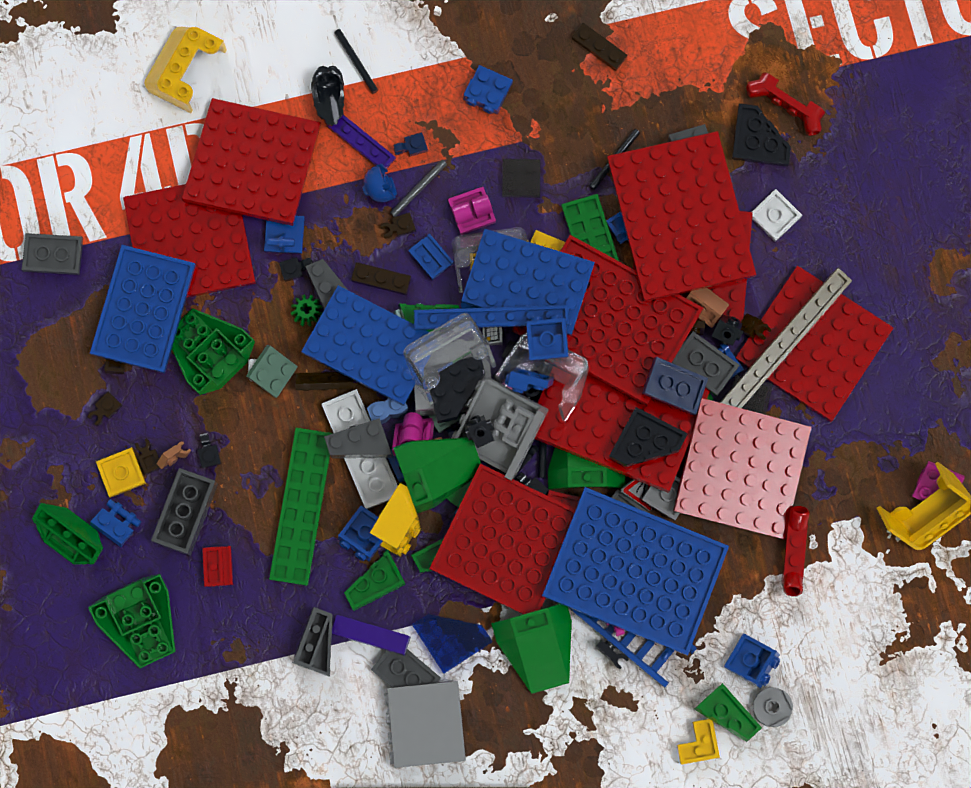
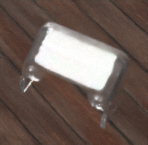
M520 227L493 230L494 232L529 242L526 231ZM483 232L459 235L452 241L459 293H463L460 268L468 267L473 262V253L478 251Z
M467 313L460 314L410 343L403 352L416 387L430 405L433 404V400L429 390L438 385L440 381L438 372L471 354L476 360L485 358L493 368L496 367L490 346L473 318Z
M524 333L495 376L497 382L506 386L507 374H510L516 368L532 372L536 370L544 375L554 377L555 380L565 384L562 390L563 399L558 408L562 420L566 421L582 396L589 365L586 358L568 350L569 358L530 361L527 333Z

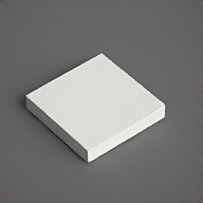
M776 189L752 211V220L774 242L802 217V214Z

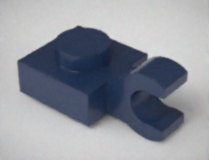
M422 132L404 137L405 143L393 145L395 155L408 152L411 157L428 152Z

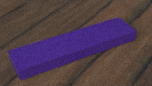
M345 115L338 119V124H334L332 127L327 125L329 129L375 166L381 163L388 168L396 159L393 154Z
M336 615L332 627V635L404 656L411 638L402 633Z

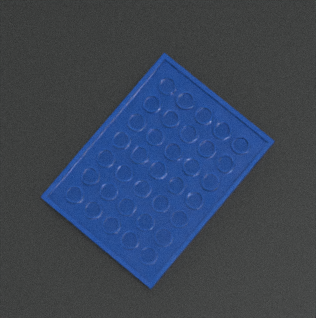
M584 487L542 597L687 656L729 546Z

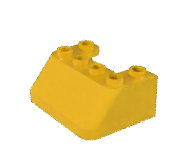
M176 27L145 79L144 84L147 91L192 113L193 109L189 102L193 97V90L189 84L181 81L198 49L207 54H215L218 51L226 53L227 49L224 41L198 27Z
M402 483L397 486L370 531V534L383 541L381 544L383 548L399 557L402 554H407L411 547L409 544L412 537L416 538L421 530L419 518L408 487Z

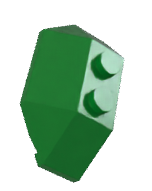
M41 503L38 506L32 520L36 523L37 530L44 543L72 564H94L97 561L103 547L98 531L68 508Z

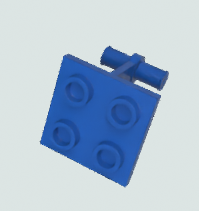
M296 216L293 226L266 220L264 252L302 254L305 216Z

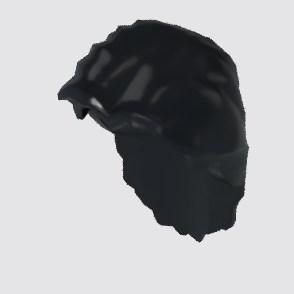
M320 66L312 77V97L317 115L325 121L326 125L332 127L334 124H338V119H341L344 115L343 75L336 66Z

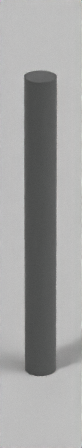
M441 160L401 200L390 214L396 217L441 172L447 163Z

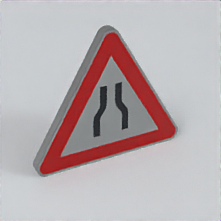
M633 479L621 488V492L647 511L652 510L651 506L642 501L650 485Z

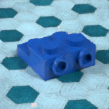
M479 65L473 79L470 80L463 98L470 106L475 107L477 105L488 114H498L513 80Z
M562 315L550 316V319L542 320V317L530 318L531 321H526L530 361L569 358L566 318H562Z
M516 368L510 374H507L505 385L512 387V391L523 393V391H527L530 388L544 390V388L546 389L553 385L554 377Z
M361 505L338 535L339 545L346 550L350 548L355 551L354 555L359 560L364 561L366 559L370 561L383 542L370 534L379 517Z
M743 633L724 667L761 689L762 685L766 686L771 678L769 673L772 668L776 669L778 667L780 654L769 646Z

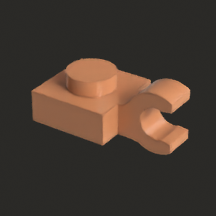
M179 442L178 445L173 446L161 455L157 465L161 469L167 465L172 466L177 462V457L186 458L191 450L183 451L181 447L184 445V442Z

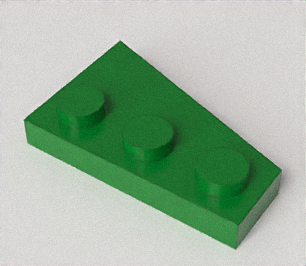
M387 550L344 593L353 611L406 584Z
M723 683L694 708L697 712L746 742L762 729Z

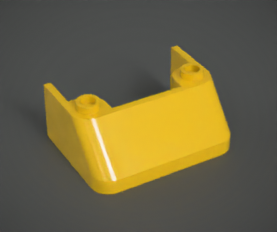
M939 462L935 463L940 473L937 479V485L940 489L912 510L907 507H897L893 512L889 513L881 506L877 507L887 530L915 550L925 549L971 515L970 493L955 474Z

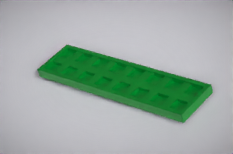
M598 194L561 204L570 235L619 261Z
M302 428L295 429L269 580L304 586L309 585L330 462V453L324 437L334 433Z

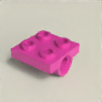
M484 187L448 199L460 235L496 223L493 209Z
M415 412L407 413L404 416L403 423L395 425L392 445L394 456L396 455L393 447L410 441L432 440L434 430L433 419H423L420 414Z
M927 462L918 478L912 497L924 501L940 489L937 485L940 473L935 463ZM950 470L963 483L965 477Z

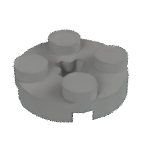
M766 688L760 691L753 701L754 715L765 726H781L791 717L793 710L792 700L785 691L779 688ZM769 702L777 703V712L773 713V711L768 710Z

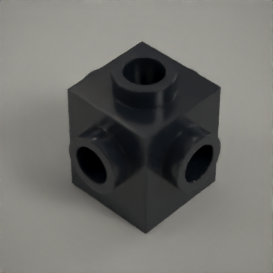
M722 314L712 337L719 339V342L724 345L733 346L735 340L739 341L744 332L740 330L743 323L733 316L728 317Z
M479 415L474 416L466 423L468 429L465 430L469 441H474L476 448L495 441L491 433L494 430L490 419H485L484 415L481 417Z

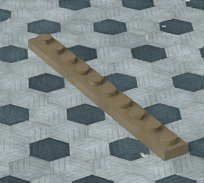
M836 268L719 403L742 408L852 280L843 271Z

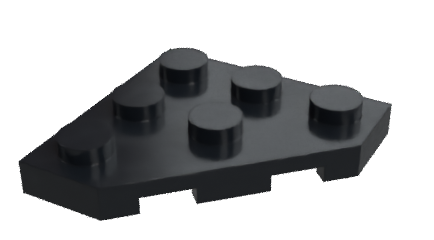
M739 103L732 159L788 166L791 150L789 143L782 138L779 131L770 120L768 121L758 106Z
M481 355L424 368L437 422L443 423L455 420L460 415L461 410L475 392L476 385L485 376Z
M635 407L609 455V459L628 467L678 453L688 433Z

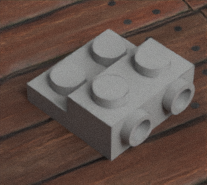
M675 477L669 493L650 486L642 501L675 521L680 514L674 512L673 509L681 478Z

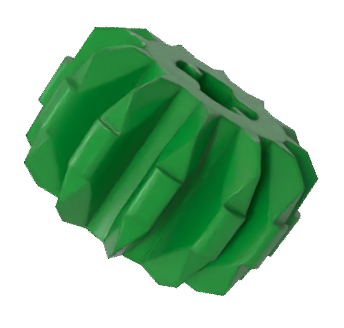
M304 294L302 295L303 300L300 301L299 298H296L297 304L291 305V308L294 309L291 311V316H296L294 318L295 323L300 321L302 327L306 322L311 327V321L317 324L318 319L316 317H321L322 313L319 311L323 310V307L318 305L320 303L319 299L313 301V295L306 299ZM304 308H309V314H305Z

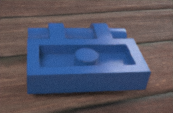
M110 499L106 505L112 510L107 512L102 508L91 520L90 525L122 547L133 534L134 530L129 528V526L133 524L138 528L142 521L136 518L137 515L133 512L129 513L125 510L122 504ZM119 514L125 521L121 522L115 516Z

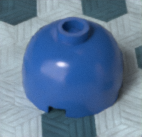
M381 163L369 169L365 174L362 189L367 197L370 196L372 200L384 203L395 199L397 190L392 177H388L385 174L388 172L387 168Z

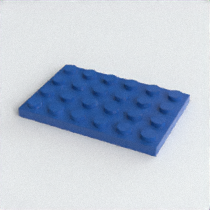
M484 229L461 302L479 308L569 305L567 335L572 336L595 262Z
M121 245L90 354L165 374L196 264Z
M338 285L301 352L404 406L435 350L440 337L426 330H414V324Z

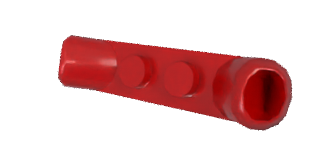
M763 72L758 80L747 83V94L751 99L763 96L770 98L774 105L782 106L791 116H797L802 119L805 134L808 136L817 135L821 132L820 120L825 115V111L814 102L810 101L806 107L777 88L779 80L766 72Z
M794 506L790 509L787 524L784 568L781 581L784 593L791 597H797L803 593L807 528L810 511L803 506Z

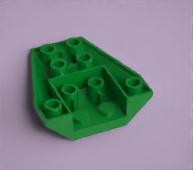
M192 308L179 322L172 350L187 383L199 395L221 389L248 363L255 340L242 328Z
M468 438L410 441L393 447L417 514L436 507L455 491L470 482L481 464L474 441H469Z
M555 447L548 468V489L584 487L614 489L623 488L626 485L625 475Z
M161 574L141 578L105 595L88 607L96 625L139 668L176 652L169 591Z
M557 604L491 623L497 644L531 694L569 683L572 620L568 607Z

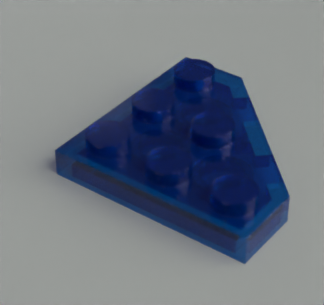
M427 614L412 624L443 674L493 642L483 625L432 614Z

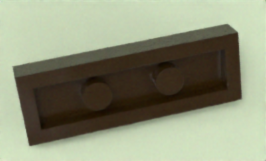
M582 23L572 36V40L615 71L618 70L628 56L585 23Z
M356 262L351 281L407 295L411 276Z
M339 372L296 373L295 386L296 390L303 391L354 389V380Z

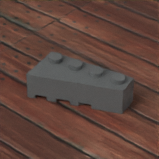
M324 259L305 266L324 310L338 285L348 290Z

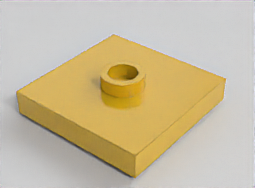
M132 447L96 461L110 498L146 484Z

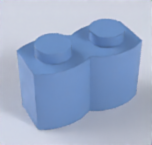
M388 398L385 402L378 401L368 406L367 411L371 421L380 418L381 424H384L390 418H400L406 415L408 407L406 403L403 406Z

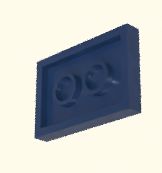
M655 357L642 394L695 415L708 378Z

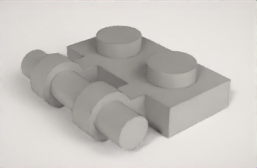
M507 399L499 410L500 415L498 419H495L493 423L494 430L491 433L495 436H498L500 432L504 433L502 441L519 449L535 414L521 406H518L516 411H513L511 407L514 402ZM507 417L511 419L508 426L504 423Z

